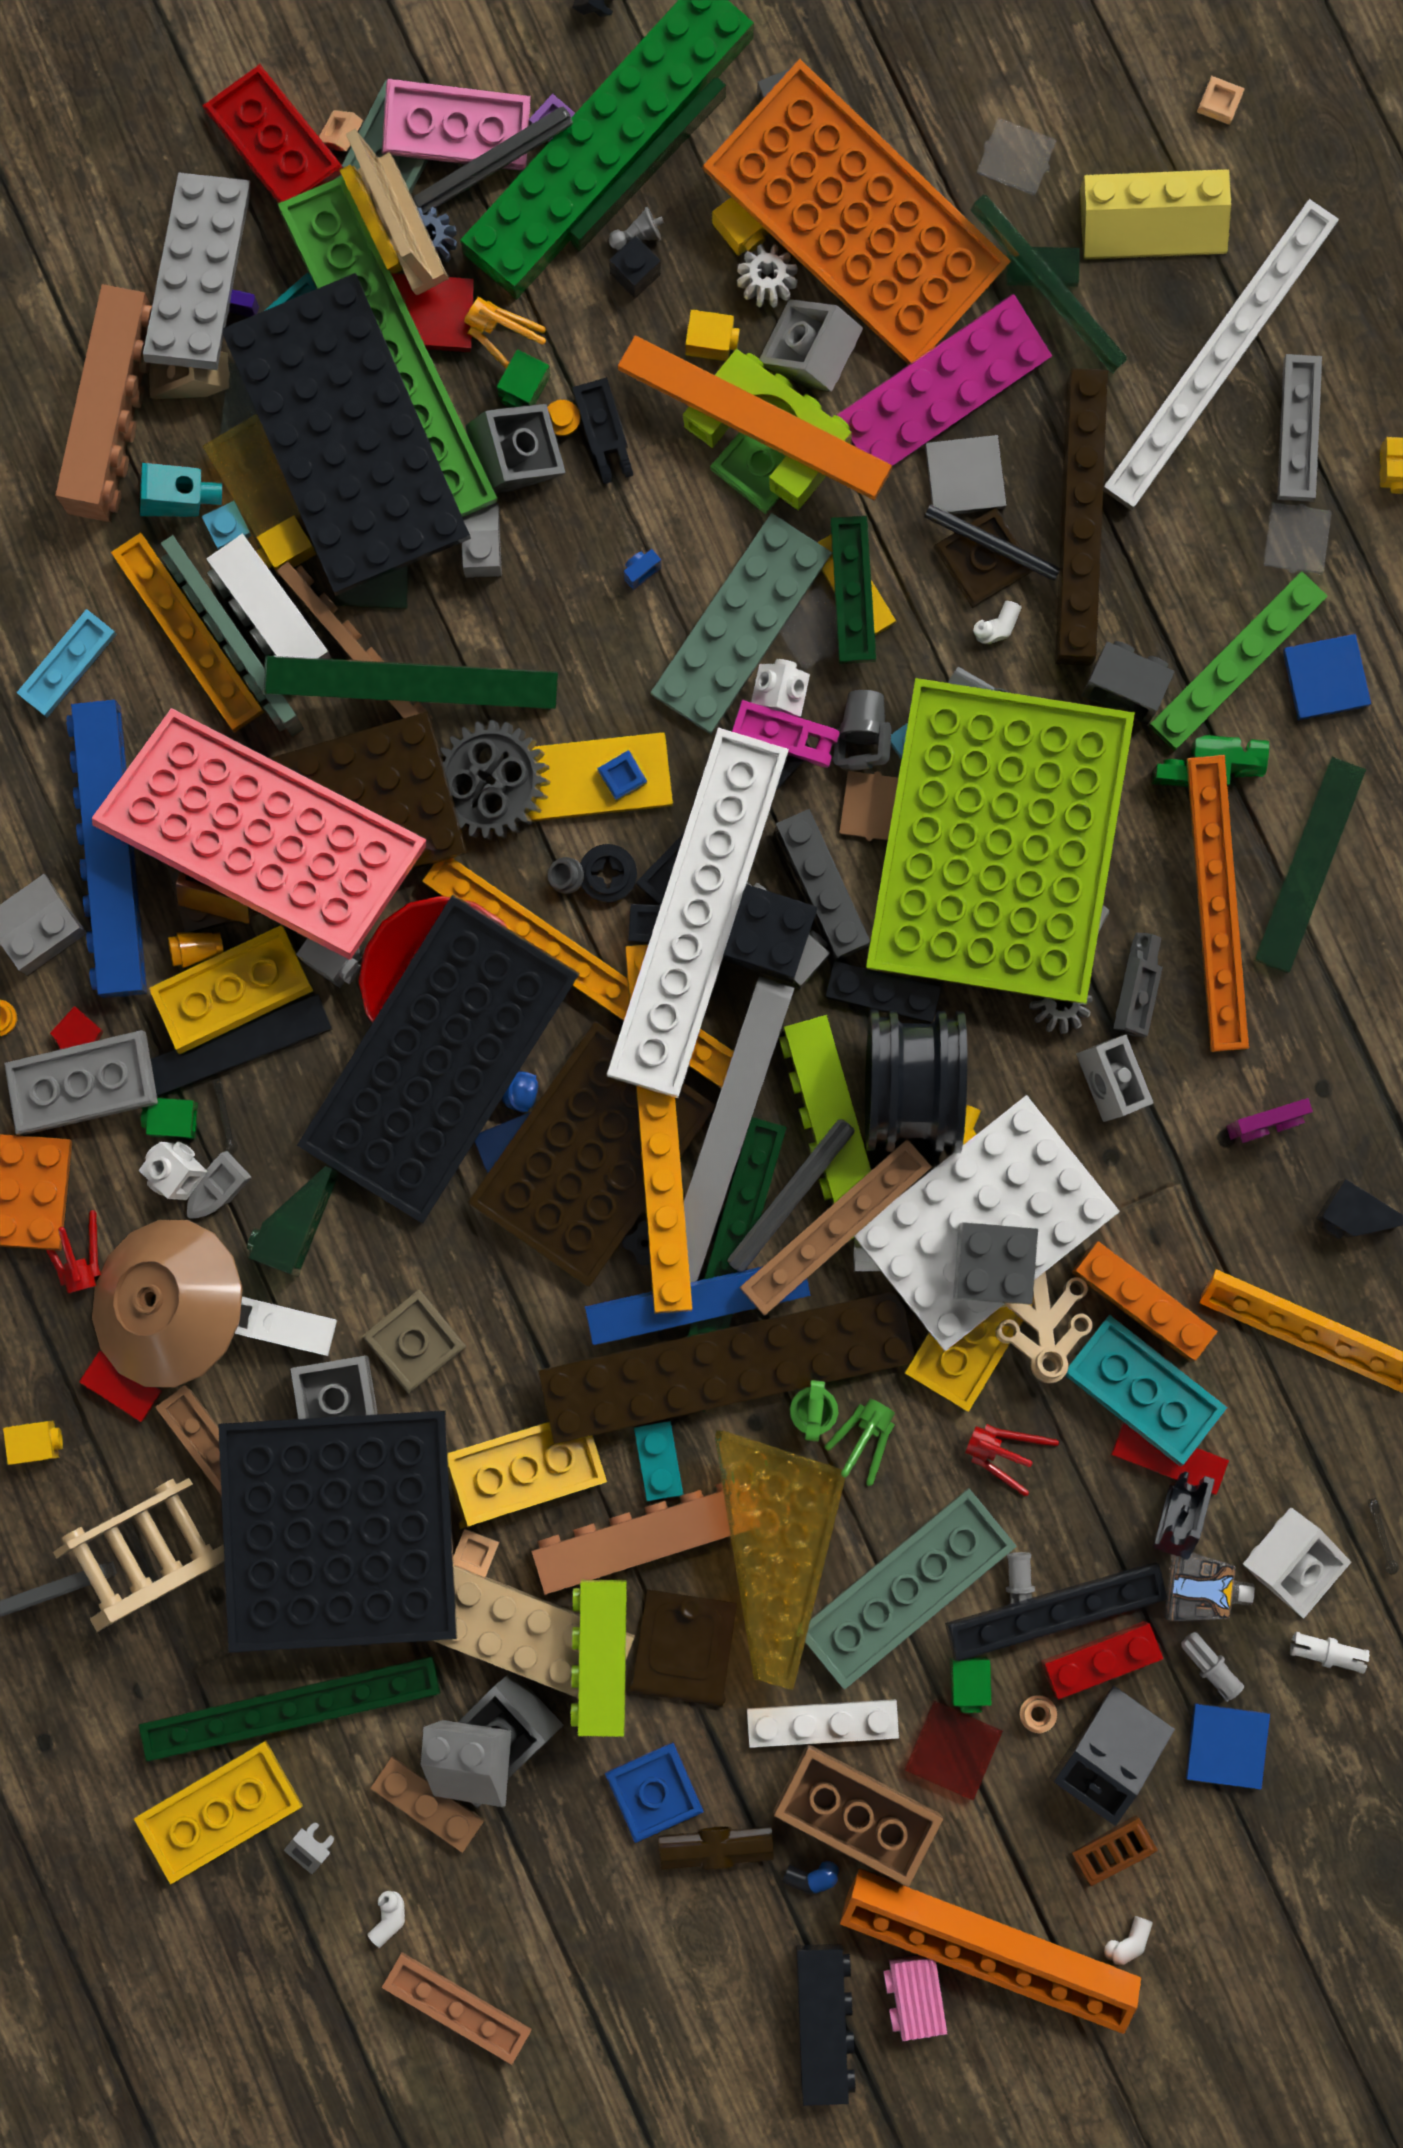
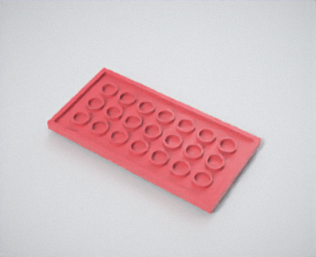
M172 708L92 817V824L96 828L351 960L426 848V839Z

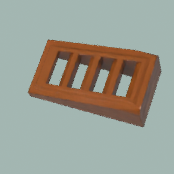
M1135 1815L1071 1853L1090 1886H1093L1147 1858L1158 1850L1140 1818ZM1131 1831L1134 1832L1141 1844V1847L1136 1850L1127 1836V1833ZM1120 1838L1128 1852V1855L1123 1858L1113 1842ZM1104 1845L1107 1846L1115 1860L1110 1865L1100 1850V1847ZM1093 1852L1102 1868L1097 1873L1086 1856Z

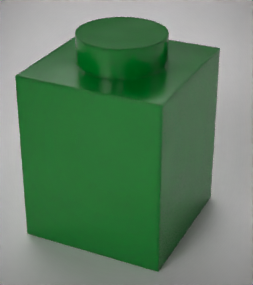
M517 349L497 385L498 395L502 398V404L508 408L535 405L551 376L550 366Z
M157 1098L158 1104L142 1107L141 1127L146 1128V1135L157 1138L195 1140L198 1114L197 1102L193 1100Z
M974 1657L956 1661L954 1658H950L951 1704L953 1706H960L961 1713L983 1712V1706H992L990 1659L987 1657Z

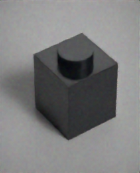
M636 235L609 260L610 274L635 299L661 275V261Z

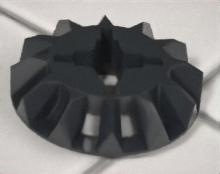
M602 844L589 850L582 858L580 864L584 871V878L581 886L594 900L611 903L624 899L634 888L637 879V867L633 857L624 848L613 844ZM606 859H609L612 870L624 873L612 877L610 888H607L603 877L592 875V873L604 870Z

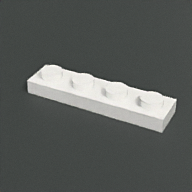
M896 1699L747 1708L749 1748L899 1738Z

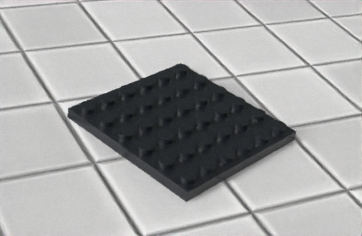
M446 1410L218 1424L229 1652L458 1638Z

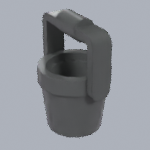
M871 690L849 692L843 723L840 724V728L836 729L840 734L837 743L834 744V764L852 771L871 769L875 765L886 764L890 757L892 729L890 723L885 722L884 695ZM846 741L863 745L879 744L878 754H864L845 758Z

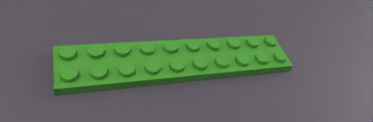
M343 177L278 203V209L316 289L356 273L462 517L496 503L497 497L394 279L390 271L387 270Z

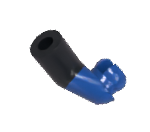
M824 1861L818 1870L807 1873L789 1864L782 1882L807 1894L814 1895L835 1886L838 1882L839 1868L831 1861Z

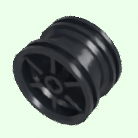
M870 1009L865 1065L866 1150L875 1151L876 1144H884L885 1152H893L895 1142L898 1139H926L931 1141L934 1153H942L944 1146H951L952 1153H961L965 1132L967 1102V1028L965 1013L956 1011L954 1019H947L945 1011H937L935 1021L932 1024L901 1023L898 1020L896 1010H888L887 1017H879L878 1009Z

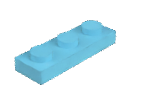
M86 609L17 691V694L48 718L117 634Z

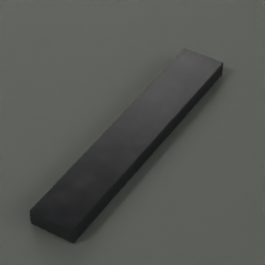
M317 994L255 1018L180 1055L175 1049L152 1058L151 1065L157 1097L333 1030L320 995Z
M1153 1562L945 1623L953 1658L956 1661H960L1168 1600L1160 1565Z

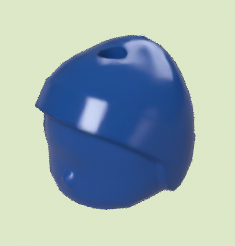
M518 1071L501 1098L502 1102L510 1109L528 1112L535 1103L539 1088L536 1075Z

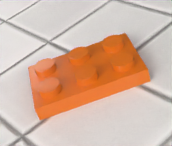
M0 1134L1 1247L62 1250L58 1228L64 1227L72 1151V1141L70 1139Z

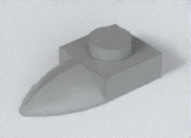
M228 1151L220 1153L206 1169L208 1171L189 1196L187 1204V1217L189 1219L207 1216L217 1211L224 1204L230 1203L252 1178Z

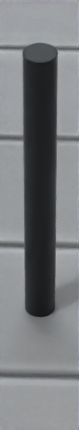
M931 504L924 518L1053 581L1056 580L1061 570L1060 567Z

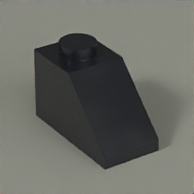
M1346 1179L1337 1183L1316 1218L1324 1223L1322 1229L1326 1233L1339 1240L1343 1236L1350 1238L1403 1226V1215Z

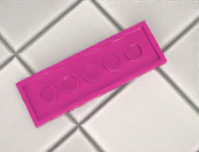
M1013 294L837 413L836 416L842 418L850 426L853 446L893 466L1052 357V354L1015 294Z

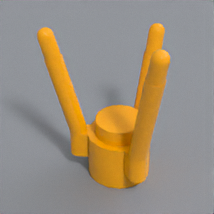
M480 297L475 300L464 319V322L471 326L468 334L476 338L505 369H507L509 361L483 334L484 331L491 334L499 323L541 345L546 342L545 338L529 330L532 329L544 333L546 331L544 326L504 310L490 301L486 302Z

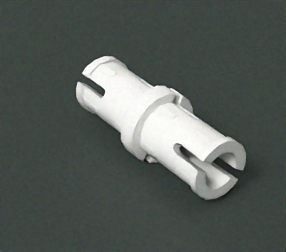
M1300 1632L1294 1633L1292 1640L1306 1647L1291 1643L1290 1655L1320 1661L1322 1666L1328 1668L1335 1665L1358 1671L1362 1674L1365 1673L1367 1665L1364 1662L1353 1660V1658L1368 1662L1369 1650L1338 1644L1336 1639L1330 1637L1327 1640L1300 1634Z

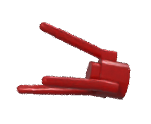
M91 1210L89 1212V1265H87L85 1258L75 1261L64 1227L58 1228L67 1260L64 1267L55 1250H46L58 1273L61 1286H66L67 1293L96 1286L94 1277L101 1275L98 1266L97 1213L95 1210Z
M986 1424L985 1429L976 1426L965 1451L966 1454L973 1456L971 1462L982 1466L1023 1496H1028L1029 1491L987 1459L994 1461L996 1455H999L1026 1467H1031L1032 1461L1001 1448L1002 1440L995 1437L1049 1446H1058L1059 1441L1043 1436L998 1429Z

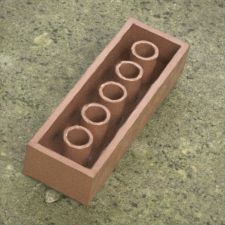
M101 285L55 494L65 511L70 515L111 522L112 513H117L119 510L121 491H117L120 477H126L129 465V457L125 456L128 442L133 443L136 434V421H133L135 407H141L144 397V387L140 386L142 375L149 372L151 363L144 362L143 357L152 310L145 292Z

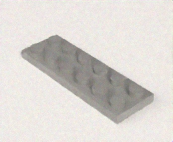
M178 173L143 351L144 362L211 370L218 369L224 337L222 333L223 328L226 326L251 192L250 180Z

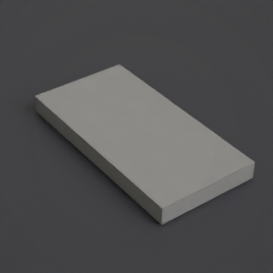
M142 1030L4 1063L15 1132L19 1136L158 1104L146 1032Z

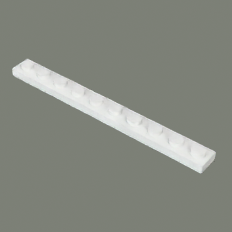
M1308 200L1105 484L1104 492L1130 510L1134 509L1339 220L1337 217L1312 200Z

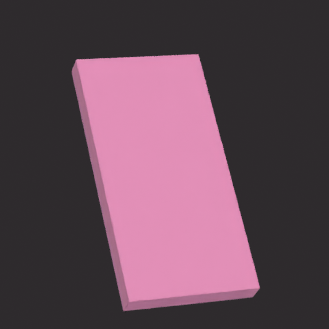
M387 79L382 154L390 152L393 156L467 164L529 126L530 96ZM527 153L506 165L503 169L523 171L526 168Z

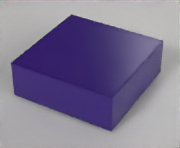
M232 289L228 313L246 317L258 314L259 305L254 294Z

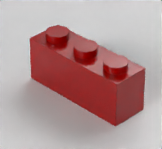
M1143 1621L1041 1660V1664L1052 1693L1059 1700L1163 1660V1656L1150 1623Z

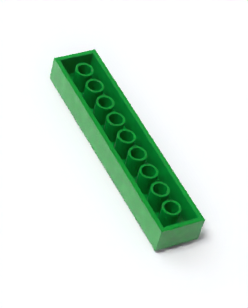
M678 0L571 117L573 121L572 126L550 140L460 239L463 254L517 300L571 241L570 229L714 77H719L753 40L754 22L729 0Z

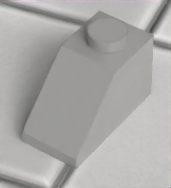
M495 503L462 517L471 539L462 542L463 569L466 578L502 576L499 503Z

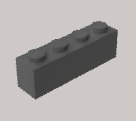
M810 809L776 823L775 832L808 904L818 907L815 920L825 941L828 943V948L834 961H840L868 948L870 939Z

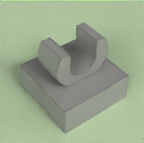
M316 1822L311 1824L306 1831L301 1829L284 1849L287 1854L311 1874L316 1871L330 1854L327 1849L334 1841L331 1835L323 1843H319L313 1838V1833L319 1826Z

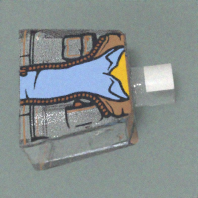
M1195 1553L1191 1554L1189 1560L1172 1555L1167 1589L1168 1600H1166L1164 1618L1171 1621L1229 1619L1232 1603L1252 1605L1254 1583L1234 1581L1236 1570L1234 1565Z

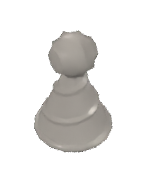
M645 207V210L642 211L641 215L633 221L624 232L614 230L609 234V244L612 248L620 250L626 245L627 240H631L635 235L640 240L661 241V235L657 226L663 224L664 220L662 216L654 219L649 208Z

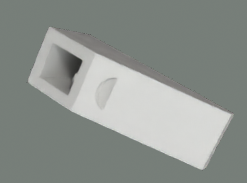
M242 1297L240 1322L235 1334L328 1356L337 1320Z

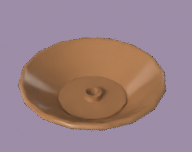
M157 1220L131 1232L108 1255L94 1289L92 1320L100 1349L118 1373L145 1387L175 1388L203 1376L227 1352L240 1322L243 1287L233 1255L216 1234L189 1220ZM153 1295H156V1301L152 1306L151 1298Z

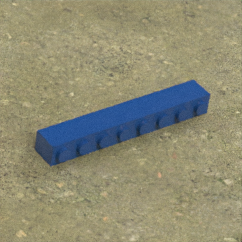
M116 700L71 704L72 715H67V730L69 737H74L75 751H70V764L72 772L78 773L79 787L73 788L75 808L81 809L82 823H77L76 830L79 845H84L85 859H80V873L82 881L88 882L89 895L83 896V907L85 916L91 917L92 931L86 934L88 952L89 954L94 953L95 968H90L92 990H97L98 995L102 998L148 994L134 847L96 828L92 824V817L127 770L121 706Z

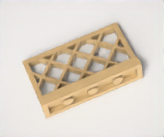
M356 129L346 133L360 164L358 171L414 293L419 295L449 279L394 157L388 152L378 158Z

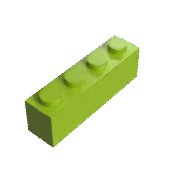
M581 1580L580 1588H573V1611H580V1627H573L572 1650H579V1665H572V1688H579V1703H571V1727H578V1736L624 1737L627 1580Z

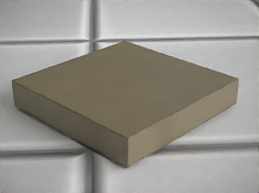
M420 1289L362 1336L408 1394L467 1347Z

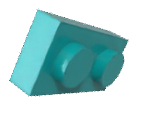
M671 1421L634 1427L647 1501L684 1495Z

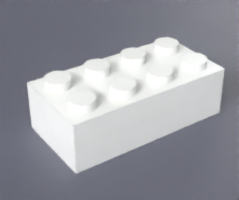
M243 533L207 558L212 568L207 574L224 599L229 596L232 597V600L228 602L245 628L250 625L253 626L254 629L249 632L265 656L273 654L274 656L332 659L328 650Z

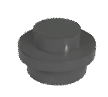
M562 857L552 863L548 870V880L553 889L559 893L571 894L578 890L583 882V868L574 858Z

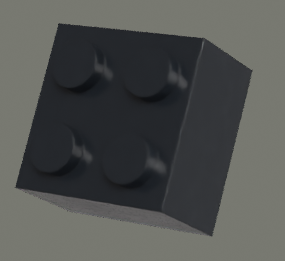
M746 884L723 954V960L793 983L818 907Z

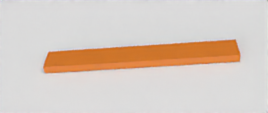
M636 335L618 364L619 371L874 501L892 471L891 464Z
M1225 755L1187 758L1211 1052L1249 1049Z

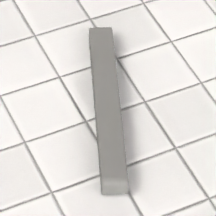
M761 976L758 978L684 1200L690 1283L698 1280L794 991V987Z

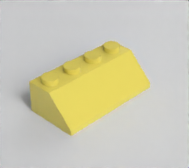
M1229 169L1084 175L1080 187L1083 260L1227 254L1231 213Z

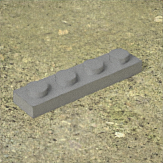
M1286 354L1284 357L1278 500L1313 502L1316 499L1322 356Z

